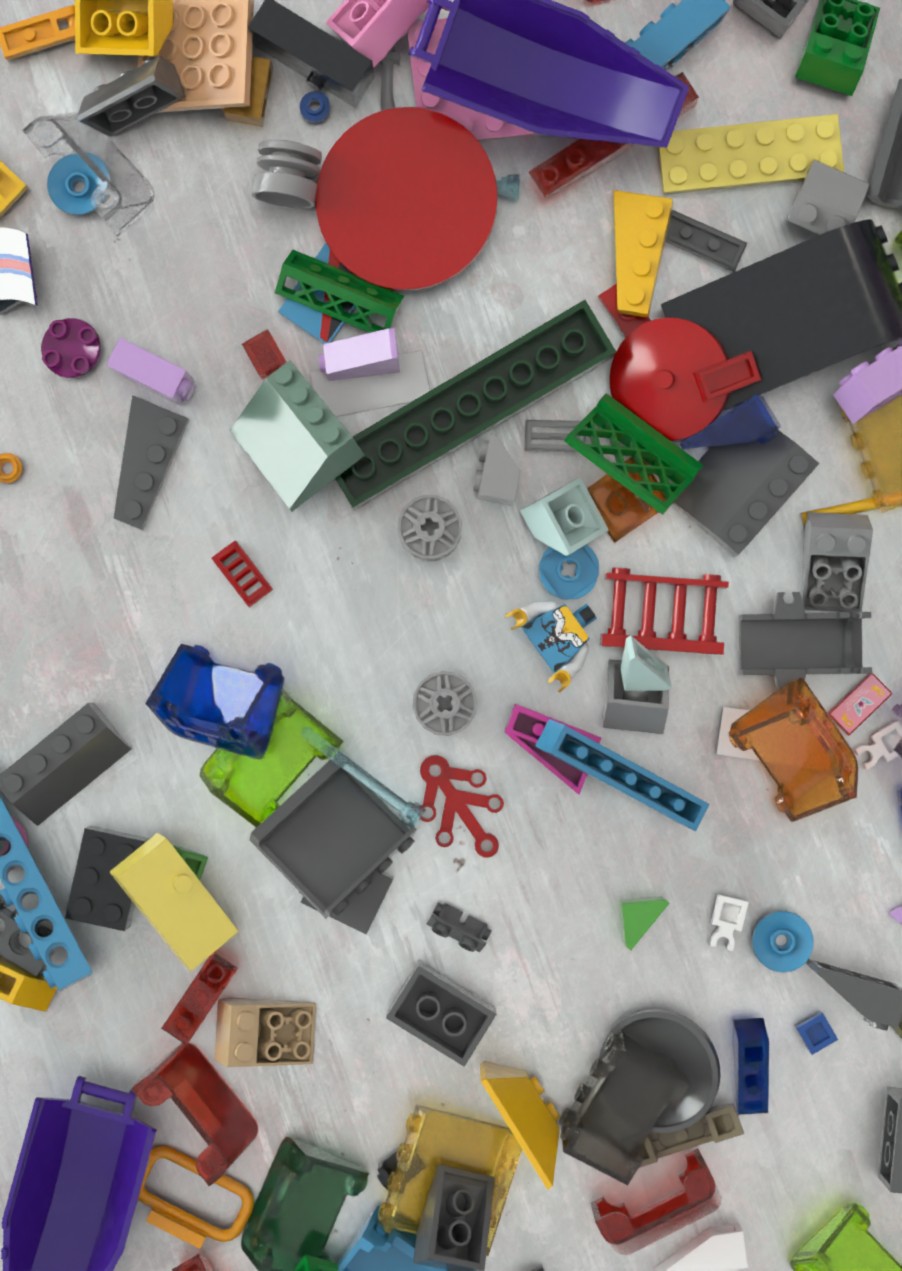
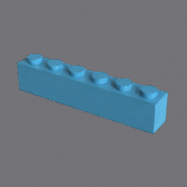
M548 720L535 745L540 750L691 830H697L710 805L554 720Z

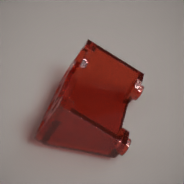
M187 1042L175 1047L145 1071L131 1088L145 1105L151 1107L158 1106L171 1098L208 1144V1147L200 1153L196 1161V1169L208 1186H211L221 1178L257 1137L259 1129L256 1119L195 1044Z
M699 1149L685 1155L687 1160L684 1173L678 1175L684 1190L633 1216L629 1214L624 1203L619 1206L612 1205L606 1201L604 1196L590 1203L595 1223L601 1235L615 1252L620 1255L632 1254L704 1218L719 1208L722 1201L720 1190Z

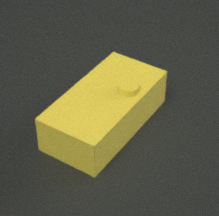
M156 833L110 871L113 878L172 953L190 971H193L239 932L169 840L159 833Z

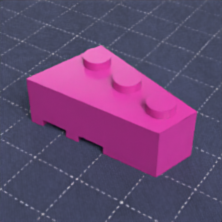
M514 704L504 733L580 795L587 774L540 750L535 745L549 719L566 725L597 743H600L601 737Z

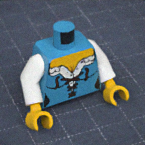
M555 601L533 602L521 609H514L505 614V618L513 616L516 619V625L510 629L522 628L554 673L548 679V682L551 683L554 679L559 680L561 688L558 692H562L569 686L571 679L581 670L588 654L589 646L587 641L590 638L583 628L597 619L591 608L585 604L572 614L566 604L560 606Z

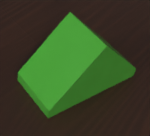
M664 897L619 900L623 941L629 950L634 948L670 904Z

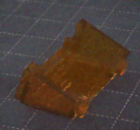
M798 678L788 682L731 724L729 739L732 745L742 751L749 749L754 751L778 785L777 796H775L776 805L780 812H785L791 822L857 798L858 763L856 756L804 679Z

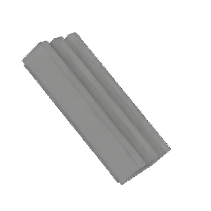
M526 420L525 451L578 452L566 444H531V439L565 440L569 434L532 432V427L575 428L581 421ZM577 436L586 444V436Z

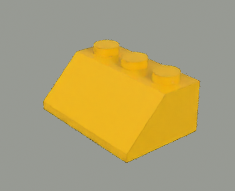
M75 0V54L157 56L173 26V0Z

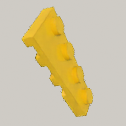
M613 190L618 312L649 318L674 202L672 198Z

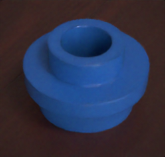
M312 91L305 94L301 99L300 111L306 120L320 122L328 116L330 103L323 93ZM314 101L320 103V108L316 111L309 108V105Z

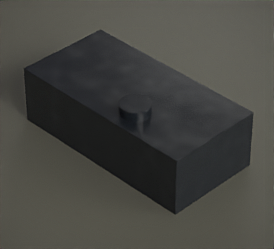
M264 0L248 26L249 31L253 34V46L307 78L306 83L318 91H321L323 88L354 108L357 107L374 80L371 59L274 0Z

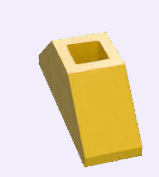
M0 956V999L14 1005L46 1012L56 993L57 986L50 988L43 975L39 974L36 977L10 960Z

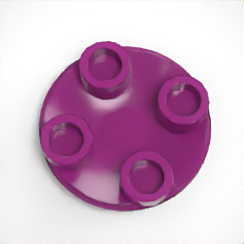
M77 318L53 321L44 334L41 343L43 363L53 373L65 378H76L88 373L96 365L101 352L100 339L95 329L87 322Z

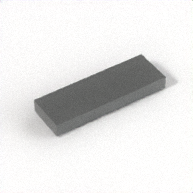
M672 210L665 242L735 272L747 242Z

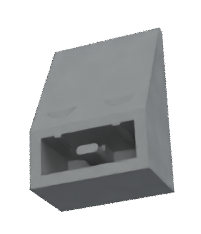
M807 512L803 540L801 598L804 610L862 612L873 528L868 515Z

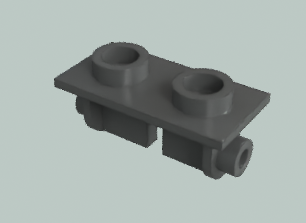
M437 903L433 910L435 915H432L426 923L432 927L431 930L441 937L447 938L449 936L459 941L458 944L465 950L480 952L487 943L485 941H487L492 931L487 928L488 925L470 915L463 925L459 923L463 914L462 911L447 903Z

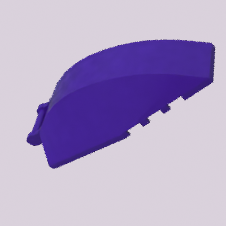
M427 0L429 7L415 48L411 47L408 54L413 58L431 64L421 91L540 135L667 148L689 86L658 64L656 65L648 60L635 48L628 46L618 39L611 31L598 25L585 13L552 0H454L453 2L449 0ZM444 9L449 11V15L435 55L426 51L440 11Z
M78 1075L71 1099L36 1097L2 1218L3 1248L1 1249V1259H3V1271L114 1270L125 1249L157 1129L132 1116L138 1095L137 1091L130 1090L129 1093L87 1082L86 1077ZM82 1093L124 1104V1111L121 1113L80 1102Z

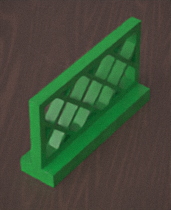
M607 393L564 440V442L662 515L683 491H686L704 466ZM594 423L602 429L595 428ZM577 436L590 437L592 444H585ZM598 437L609 438L611 446L600 445ZM619 442L622 443V444H623L624 446H626V447H620V446H619ZM603 454L614 455L616 463L608 461L604 458ZM623 456H633L635 464L625 463ZM643 460H645L650 465H644ZM628 472L639 473L641 481L632 479ZM647 474L658 475L660 483L650 482ZM667 478H669L676 484L669 483ZM653 491H663L666 501L663 502L655 496Z

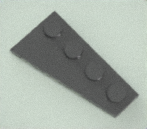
M133 395L113 518L144 530L189 419Z

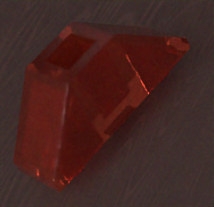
M216 952L210 955L161 1029L187 1045L238 970V967Z

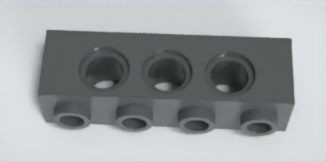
M0 899V918L5 923L4 931L0 932V955L37 977L43 972L46 965L42 959L36 961L30 948H24L19 944L18 936L22 932L14 919L19 914L16 909L12 912L4 907L5 902ZM43 925L36 928L37 935L40 937H48L53 932V930ZM56 949L52 951L51 957L53 956Z

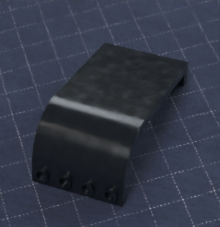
M867 219L833 229L661 304L666 318L690 320L710 331L721 343L728 359L747 351H752L762 380L730 392L722 411L853 356L902 339V282L898 283L894 273L900 269L894 254L887 255L883 244L888 242L882 225L876 227L872 219Z

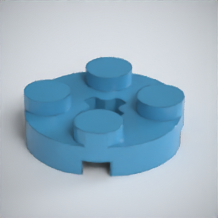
M587 544L567 556L549 546L543 553L539 563V578L543 587L551 595L562 600L578 599L585 596L594 588L599 576L598 558ZM563 562H567L569 565L576 564L577 568L574 570L575 577L571 578L569 575L563 576L561 574V571L564 569L562 566Z

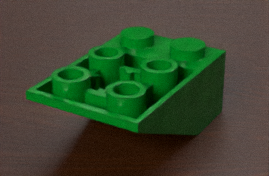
M819 0L795 78L852 96L865 68L880 8L858 0Z

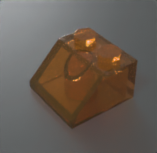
M634 457L629 458L625 463L635 464ZM628 472L632 479L641 481L639 473ZM608 474L587 488L609 529L607 532L614 543L659 513ZM647 474L650 482H658L653 474ZM653 491L655 496L663 502L666 501L663 491Z

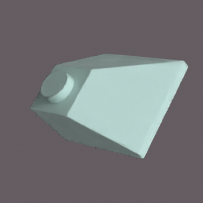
M581 477L519 510L533 537L565 556L609 531Z

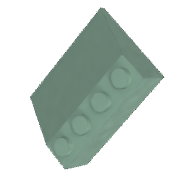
M291 360L264 380L230 429V432L291 512L365 456L350 433Z

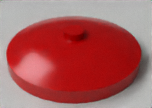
M660 318L649 321L634 329L622 341L616 351L610 369L612 398L670 441L692 437L708 428L718 418L729 397V393L710 401L703 402L693 373L725 361L728 357L718 339L698 323L681 318Z

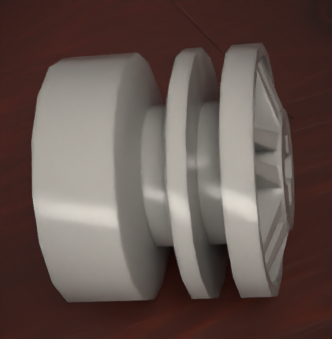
M265 140L260 142L258 152L262 156L257 158L256 163L257 166L268 172L254 174L252 197L259 201L282 207L301 209L314 207L317 184L307 179V177L319 175L320 169L316 165L321 163L322 152L308 145L288 140Z
M423 495L413 499L403 508L398 519V534L403 547L413 557L422 561H438L448 557L457 548L461 539L462 521L458 510L449 500L437 495ZM426 520H432L433 524L439 525V528L434 530V535L428 536L427 531L421 530V527L426 526Z
M441 671L429 675L420 682L414 693L413 709L416 719L424 729L435 735L449 736L461 732L470 725L476 714L477 698L474 688L466 678L455 672ZM448 695L451 696L453 699L450 703L453 708L450 711L446 708L440 711L438 709L440 703L437 701V698L439 696L443 698Z

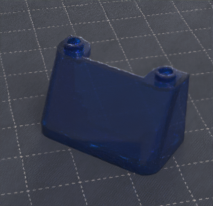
M180 644L145 704L161 723L178 737L254 759H263L269 747L285 681L282 670L272 663L258 665L255 673L221 665L211 659L209 656L210 652L200 645L189 646Z

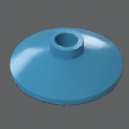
M71 154L58 160L51 168L47 179V189L51 200L59 209L68 214L83 215L94 211L102 204L108 191V179L103 167L94 158L84 154ZM78 182L85 184V188L81 192L75 191V185Z
M777 911L765 916L757 924L752 937V946L757 959L765 967L776 972H791L803 966L809 959L814 944L813 934L807 922L797 914L788 911ZM779 935L786 936V943L782 946L776 944V938Z

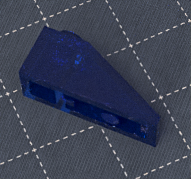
M756 394L700 432L680 443V446L685 450L755 444L757 442H760L762 445L777 436L775 431L781 428V425L764 397Z
M764 1018L733 1020V1054L738 1115L768 1113L769 1038Z

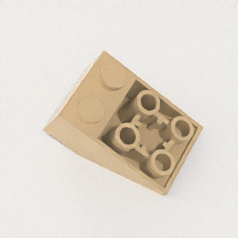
M218 999L214 1060L226 1067L313 1064L316 1003L259 999Z

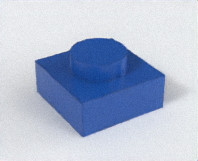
M822 1012L795 1026L812 1055L838 1040Z

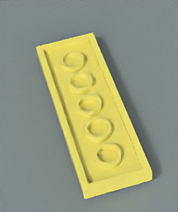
M838 114L673 131L667 148L658 147L663 195L803 181L814 159L844 172Z

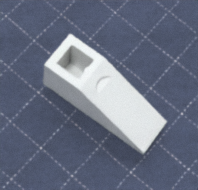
M740 1224L709 1227L657 1265L654 1271H741L743 1268H749L743 1230Z

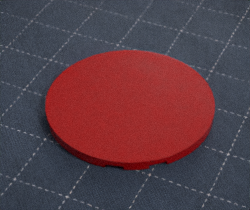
M397 107L386 109L367 116L351 126L328 152L317 181L316 212L318 223L332 253L354 275L371 284L395 291L428 289L460 274L478 257L485 247L497 215L498 196L496 178L491 162L479 141L454 119L442 113L424 108Z

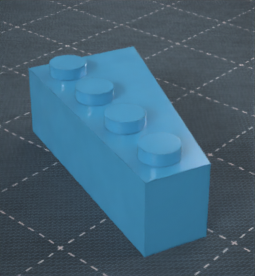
M682 0L677 6L672 3L661 13V19L656 24L650 21L640 31V37L637 40L629 39L625 43L638 50L641 55L654 64H658L667 70L669 67L668 63L673 67L690 49L689 44L694 48L718 26L731 7L725 0Z

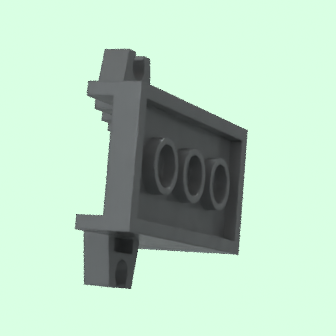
M777 592L773 614L739 615L740 675H774L778 696H787L785 687L788 684H792L795 687L793 696H802L806 674H872V667H863L862 619L871 618V612L805 613L800 592H792L794 599L791 604L784 602L785 592Z

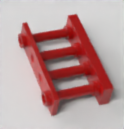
M612 568V573L605 574L604 580L614 581L611 628H608V634H600V646L624 648L626 638L630 636L626 635V629H623L626 583L638 582L645 583L641 630H638V636L632 637L648 650L724 655V642H717V636H714L717 588L726 589L729 587L728 581H721V575L703 574V580L630 574L631 569ZM657 584L675 585L672 633H668V638H657L656 632L653 631ZM687 586L705 587L702 635H699L698 641L686 640L687 634H684Z

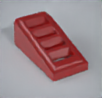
M233 541L211 558L249 608L273 590L238 541ZM237 552L239 557L226 566L223 561ZM245 562L247 567L233 576L231 571ZM250 572L255 575L242 586L238 583ZM257 582H260L262 587L248 596L245 591Z

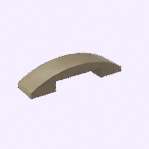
M733 1103L709 1108L699 1121L684 1130L664 1134L641 1130L619 1140L618 1144L627 1168L631 1171L656 1163L658 1158L711 1141L718 1143L743 1135L744 1130Z

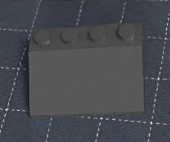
M745 407L700 458L698 462L704 466L686 491H683L673 504L727 552L736 557L820 463L796 442L748 407Z

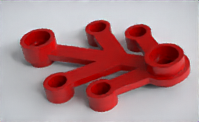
M439 755L427 757L420 767L421 777L427 784L423 805L420 806L418 811L419 818L424 822H431L435 819L436 808L434 803L439 786L446 799L440 830L436 833L435 837L436 843L441 847H448L453 843L452 828L455 812H457L475 838L476 852L485 858L494 856L499 848L496 836L491 833H485L466 804L484 807L492 813H497L504 806L502 797L498 794L487 796L456 790L449 779L467 781L471 786L479 788L486 783L485 772L480 769L470 771L450 767L448 761ZM432 765L440 766L441 773L438 776L430 774L429 769ZM478 772L483 775V781L480 784L472 782L471 777L474 773ZM491 798H498L500 800V806L497 809H492L489 806ZM430 807L433 810V816L424 818L421 813L422 809ZM442 832H447L451 838L448 843L439 841V835ZM484 840H489L492 842L493 847L489 851H484L481 848V843Z

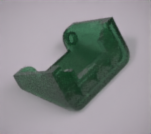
M291 1137L284 1138L263 1183L252 1214L244 1228L241 1238L243 1252L258 1271H294L305 1254L331 1261L325 1246L347 1195L358 1196L365 1190L369 1173L364 1167Z

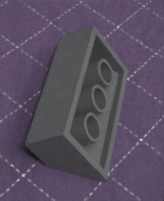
M94 702L87 703L1 773L0 790L14 807L39 826L132 750V748Z

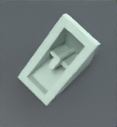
M631 635L627 637L620 668L624 691H667L672 688L667 665Z

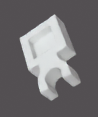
M895 720L870 735L874 743L861 745L854 749L856 755H860L864 751L870 753V760L862 764L866 770L875 766L880 757H883L885 762L891 761L902 754L901 724Z
M717 894L711 924L718 926V928L711 936L710 946L717 947L718 939L726 937L728 939L726 949L729 951L734 950L735 940L733 931L742 932L749 903L747 900Z

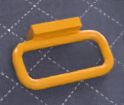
M160 1146L151 1150L138 1198L144 1205L152 1208L146 1222L199 1249L206 1236L216 1241L228 1242L241 1234L254 1207V1198L248 1187L173 1148ZM162 1158L167 1159L238 1195L242 1200V1206L233 1225L225 1230L220 1229L149 1193L145 1188V1182L154 1163Z

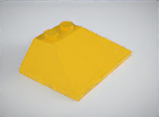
M487 1061L480 1064L482 1085L547 1190L553 1187L560 1132L557 1120L561 1116L552 1101L548 1104L545 1102L541 1095L545 1090L536 1076L531 1078L525 1070Z

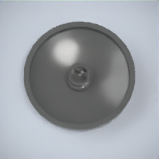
M650 1009L630 1015L609 1033L599 1055V1081L608 1103L626 1122L647 1132L673 1133L692 1126L706 1114L719 1090L721 1078L720 1063L713 1043L695 1022L673 1011Z

